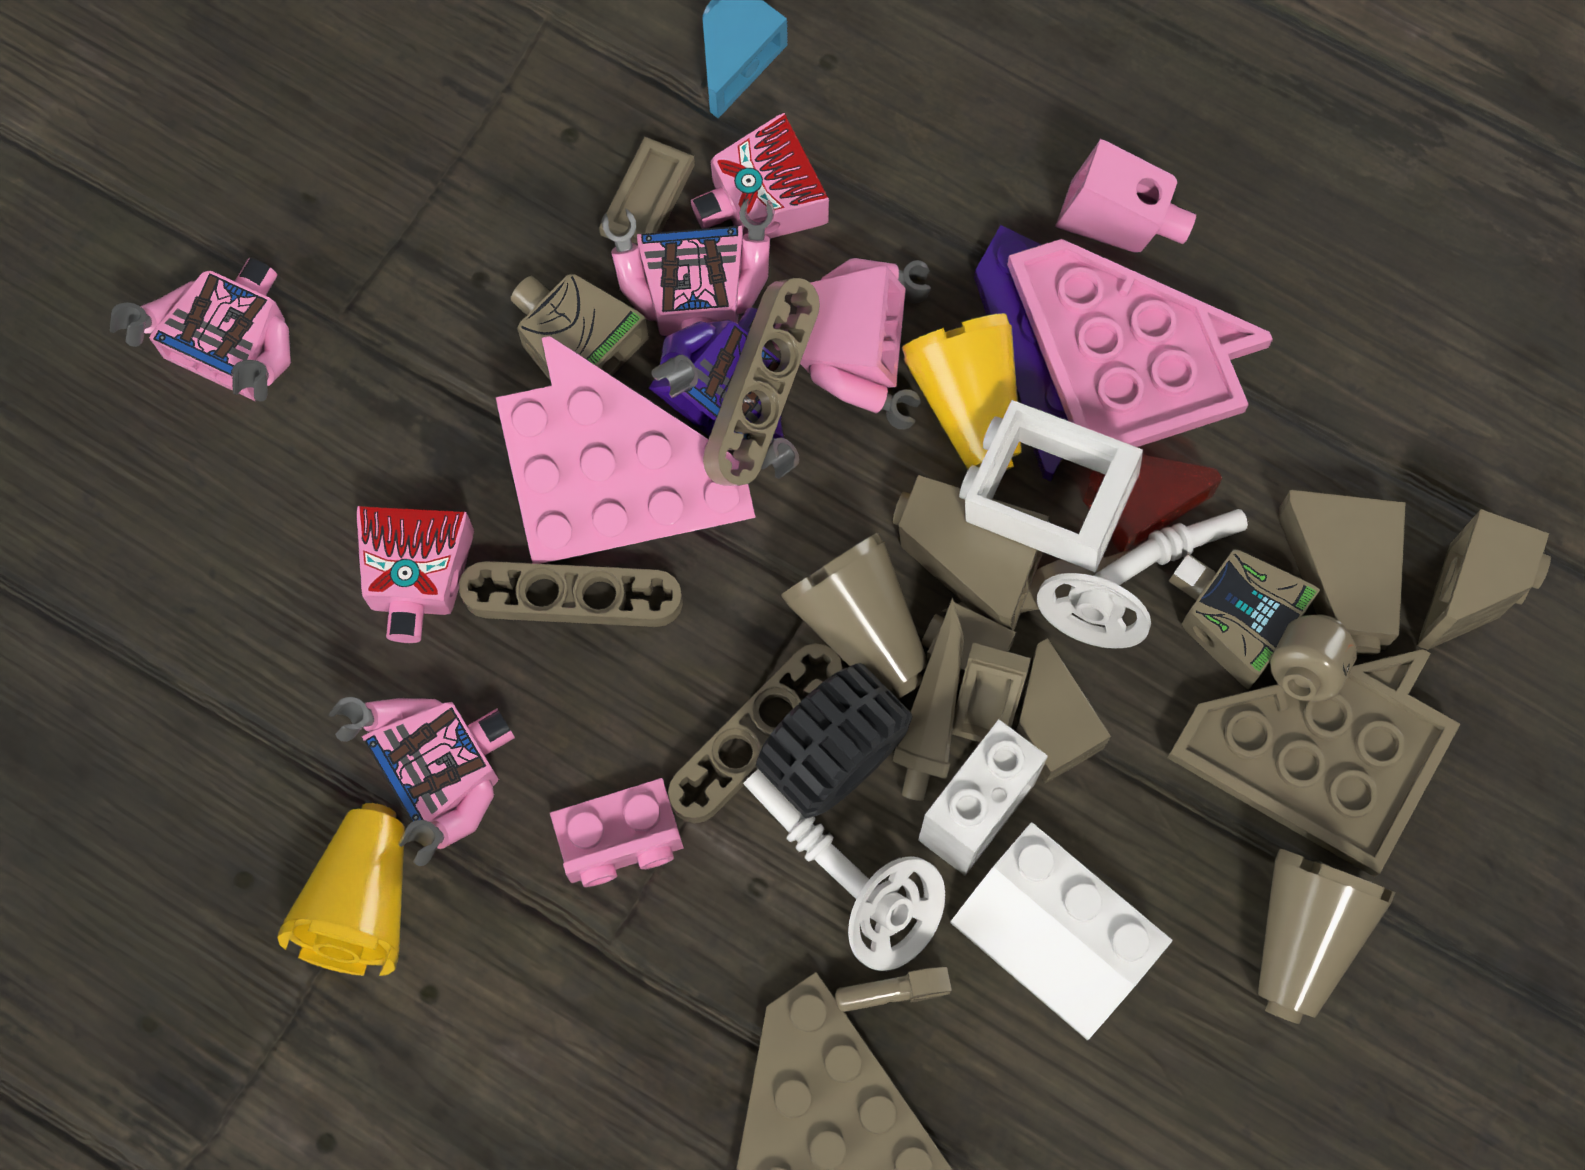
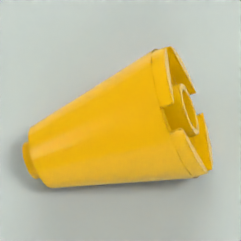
M1004 313L962 322L963 327L947 332L942 328L914 339L902 347L906 365L968 470L972 465L980 468L988 450L983 449V441L992 419L995 416L1003 419L1011 400L1018 402L1012 325L1009 324L1007 314ZM1021 442L1018 443L1012 457L1022 453ZM1011 458V460H1010V462H1009V464H1008L1006 470L1011 469V468L1014 467L1013 462H1012V458Z
M365 803L361 809H353L347 813L280 927L277 938L281 947L286 950L289 940L301 946L298 958L329 970L351 975L364 976L367 965H382L379 976L388 975L395 971L399 958L404 846H399V841L405 832V827L402 822L396 819V812L380 804Z

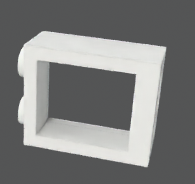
M1011 400L1003 419L995 416L988 427L983 441V449L988 451L980 468L972 465L963 480L959 497L965 499L966 522L1096 572L1140 474L1143 449ZM1019 442L1105 474L1079 534L992 501Z
M998 719L925 814L918 841L966 876L1033 788L1048 756Z

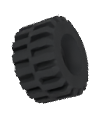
M858 663L846 667L816 687L778 724L763 744L756 761V767L804 818L820 815L848 796L892 753L906 735L913 717L912 713L864 664Z

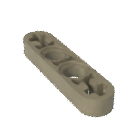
M793 278L775 281L767 287L762 296L704 451V469L708 477L716 484L723 486L749 484L757 477L761 470L819 313L820 302L818 293L814 286L805 279ZM792 294L791 303L797 307L796 314L789 315L791 306L784 302L785 295ZM781 324L780 329H774L773 325ZM769 340L775 342L781 352V362L775 371H770L762 360V349ZM749 392H754L759 397L762 405L761 416L754 424L745 418L742 410L743 399ZM744 434L751 435L749 440H742ZM728 450H734L733 457L740 461L738 469H731L732 463L726 459V452Z
M485 561L468 567L461 575L459 582V593L467 609L475 616L488 619L659 627L673 622L680 614L683 605L681 588L676 578L668 572L651 569ZM484 578H492L496 588L513 590L511 578H518L516 585L518 605H511L512 600L509 593L503 592L491 593L489 602H481L477 593L472 591V588L482 587ZM540 579L552 580L559 587L557 599L552 604L544 607L535 606L527 599L529 587ZM595 582L609 583L616 590L615 600L605 609H592L584 602L586 589ZM624 584H633L632 591L634 596H650L653 587L661 586L665 596L671 597L672 601H664L659 611H652L648 601L631 599L633 610L624 611L626 604Z
M815 643L806 645L798 650L675 774L669 784L668 796L671 808L679 818L691 823L705 822L713 817L744 786L743 783L758 770L756 761L760 750L769 735L776 728L768 726L760 718L759 713L763 703L772 698H781L787 701L792 709H794L801 700L794 690L783 685V683L789 679L793 687L796 688L806 677L804 664L807 661L814 665H818L822 661L827 662L826 676L828 678L842 670L840 657L833 649L827 645ZM819 679L813 680L803 690V697L811 693L822 681ZM735 738L743 739L749 743L753 751L749 763L737 769L727 767L719 759V751L722 745L728 740ZM707 760L710 761L716 773L725 780L730 781V783L722 788L716 778L705 790L708 800L705 806L701 807L695 802L688 807L683 806L685 794L682 787L686 783L694 787L701 785L709 776L708 770L701 766Z

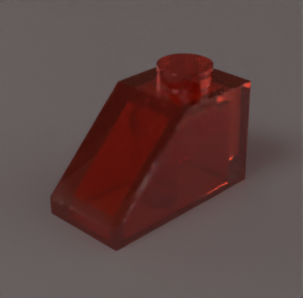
M1142 455L1140 474L1111 536V541L1120 553L1132 549L1146 540L1151 532L1160 531L1213 497L1223 479L1222 476L1214 468ZM1095 470L1089 476L1091 482L1083 499L1089 510L1105 477V474Z

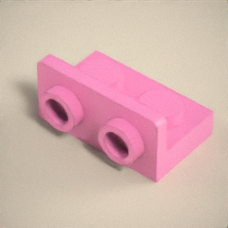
M662 778L550 813L564 860L563 866L566 876L571 883L582 881L583 887H591L609 882L617 877L616 869L639 863L640 869H650L666 864L674 859L673 851L683 849Z

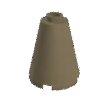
M878 532L810 575L809 578L806 577L781 594L786 604L849 666L858 663L864 664L897 699L921 685L923 676L920 671L927 667L928 660L885 542Z
M1279 848L1274 863L1258 995L1269 1000L1265 1011L1296 1024H1300L1303 1014L1316 1018L1391 905L1395 892L1325 864L1304 859L1303 856Z

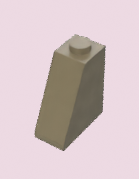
M918 475L912 492H902L894 512L893 524L899 525L901 547L973 612L1014 631L1043 552L966 522L965 499L959 497L961 488ZM992 498V501L1049 522V516Z
M1290 490L1279 507V520L1302 579L1320 589L1312 601L1316 614L1330 616L1340 621L1355 641L1357 655H1375L1380 653V649L1386 650L1399 636L1406 503Z

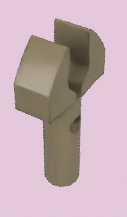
M947 967L911 971L902 977L841 987L836 991L835 1000L839 1010L845 1012L884 1005L889 1002L928 1000L948 995L952 989Z

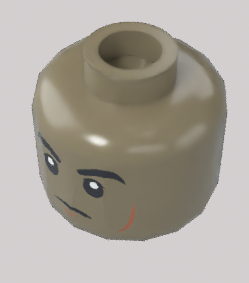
M1326 615L1300 616L1291 621L1283 633L1270 659L1271 673L1278 685L1293 698L1311 702L1327 701L1337 696L1344 686L1357 659V647L1351 634L1340 621Z

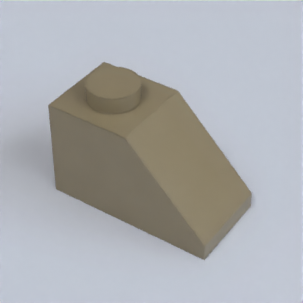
M1048 638L1037 644L1033 655L1015 732L1048 756L1039 774L1045 784L1103 750L1111 737Z

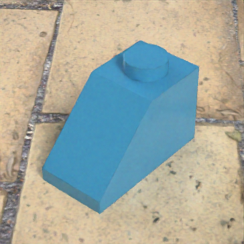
M711 0L703 13L710 113L717 118L733 104L787 46V18L763 0Z

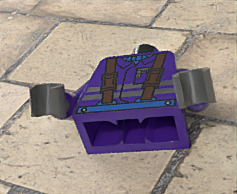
M747 308L738 324L731 320L708 323L699 321L668 335L664 340L660 365L652 370V376L655 379L649 389L709 437L758 310L756 308ZM763 347V363L770 371H775L780 365L781 360ZM749 392L743 399L742 410L745 418L753 424L761 416L762 405L759 397L754 392ZM781 416L761 469H765L772 464L775 469V477L778 479L799 464V454L791 442L784 439ZM744 434L742 440H749L751 435Z

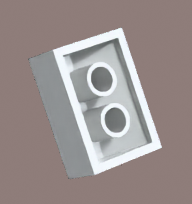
M1032 822L993 866L950 921L953 926L1087 1040L1091 1038L1173 941Z

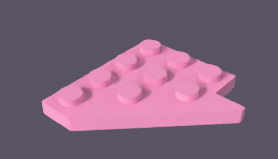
M1063 239L1009 255L1008 268L1069 422L1139 447L1246 411L1249 404L1230 360L1269 348L1273 340L1269 331Z
M550 336L543 337L542 343L552 386L496 397L532 564H542L755 518L748 484L723 486L716 484L708 477L704 469L703 456L709 439ZM726 452V459L732 463L731 469H738L740 461L736 460L729 452Z

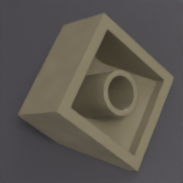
M1480 509L1449 545L1417 646L1427 650L1500 618L1515 603L1521 605L1526 599L1529 590L1532 587L1539 589L1547 575L1551 556L1543 554L1549 533Z

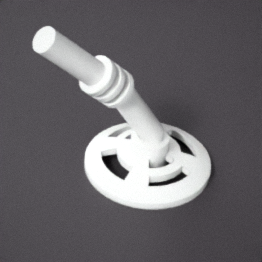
M1236 509L1189 526L1178 523L1172 527L1163 528L1161 531L1151 532L1146 542L1106 566L1094 576L1065 573L1045 580L1037 594L1039 610L1055 628L1081 642L1104 648L1135 646L1147 637L1151 627V618L1142 602L1119 585L1155 562L1160 565L1167 564L1170 560L1175 561L1181 557H1186L1188 553L1191 555L1195 547L1245 531L1248 526L1247 518L1242 510ZM1064 583L1072 586L1068 596L1056 598L1055 589ZM1126 607L1135 611L1137 615V620L1129 626H1126L1121 618ZM1072 613H1074L1075 615H1077L1078 617L1082 618V619L1085 620V621H1082V620L1078 619L1077 617L1073 616ZM1092 624L1105 625V627H1100Z
M759 769L743 783L789 832L786 839L789 842L796 840L798 843L795 848L799 852L807 851L804 858L808 862L815 860L856 898L850 915L848 936L851 949L860 962L874 970H892L908 963L925 948L940 923L945 904L944 882L935 866L922 858L902 857L886 864L869 879L831 844L834 837L830 833L827 835L822 834L824 831L822 824L814 826L815 817L804 818ZM913 872L919 875L923 883V898H920L916 884L908 878ZM889 876L888 881H885L882 884L878 885L883 879ZM901 886L904 887L907 898L897 893ZM912 917L918 919L909 934L898 944L891 947L889 936L904 929ZM870 918L876 921L875 930L871 927ZM860 926L864 935L872 940L871 950L865 946L861 939Z

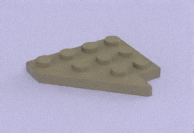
M1421 649L1353 666L1339 694L1327 701L1311 702L1298 700L1290 696L1281 686L1274 685L1200 703L1194 709L1167 758L1369 875L1376 877L1381 873L1456 734L1460 723L1408 695L1431 654Z
M817 972L766 1007L737 1170H952L846 1014L839 1010L835 998Z

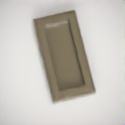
M644 137L606 213L609 221V230L613 233L621 234L628 229L629 219L626 216V208L633 214L636 220V230L631 237L632 243L638 245L637 234L662 232L695 166L694 156ZM601 223L599 227L601 236L608 238L602 228Z
M973 643L955 707L952 735L981 742L998 719L1011 728L1031 658Z

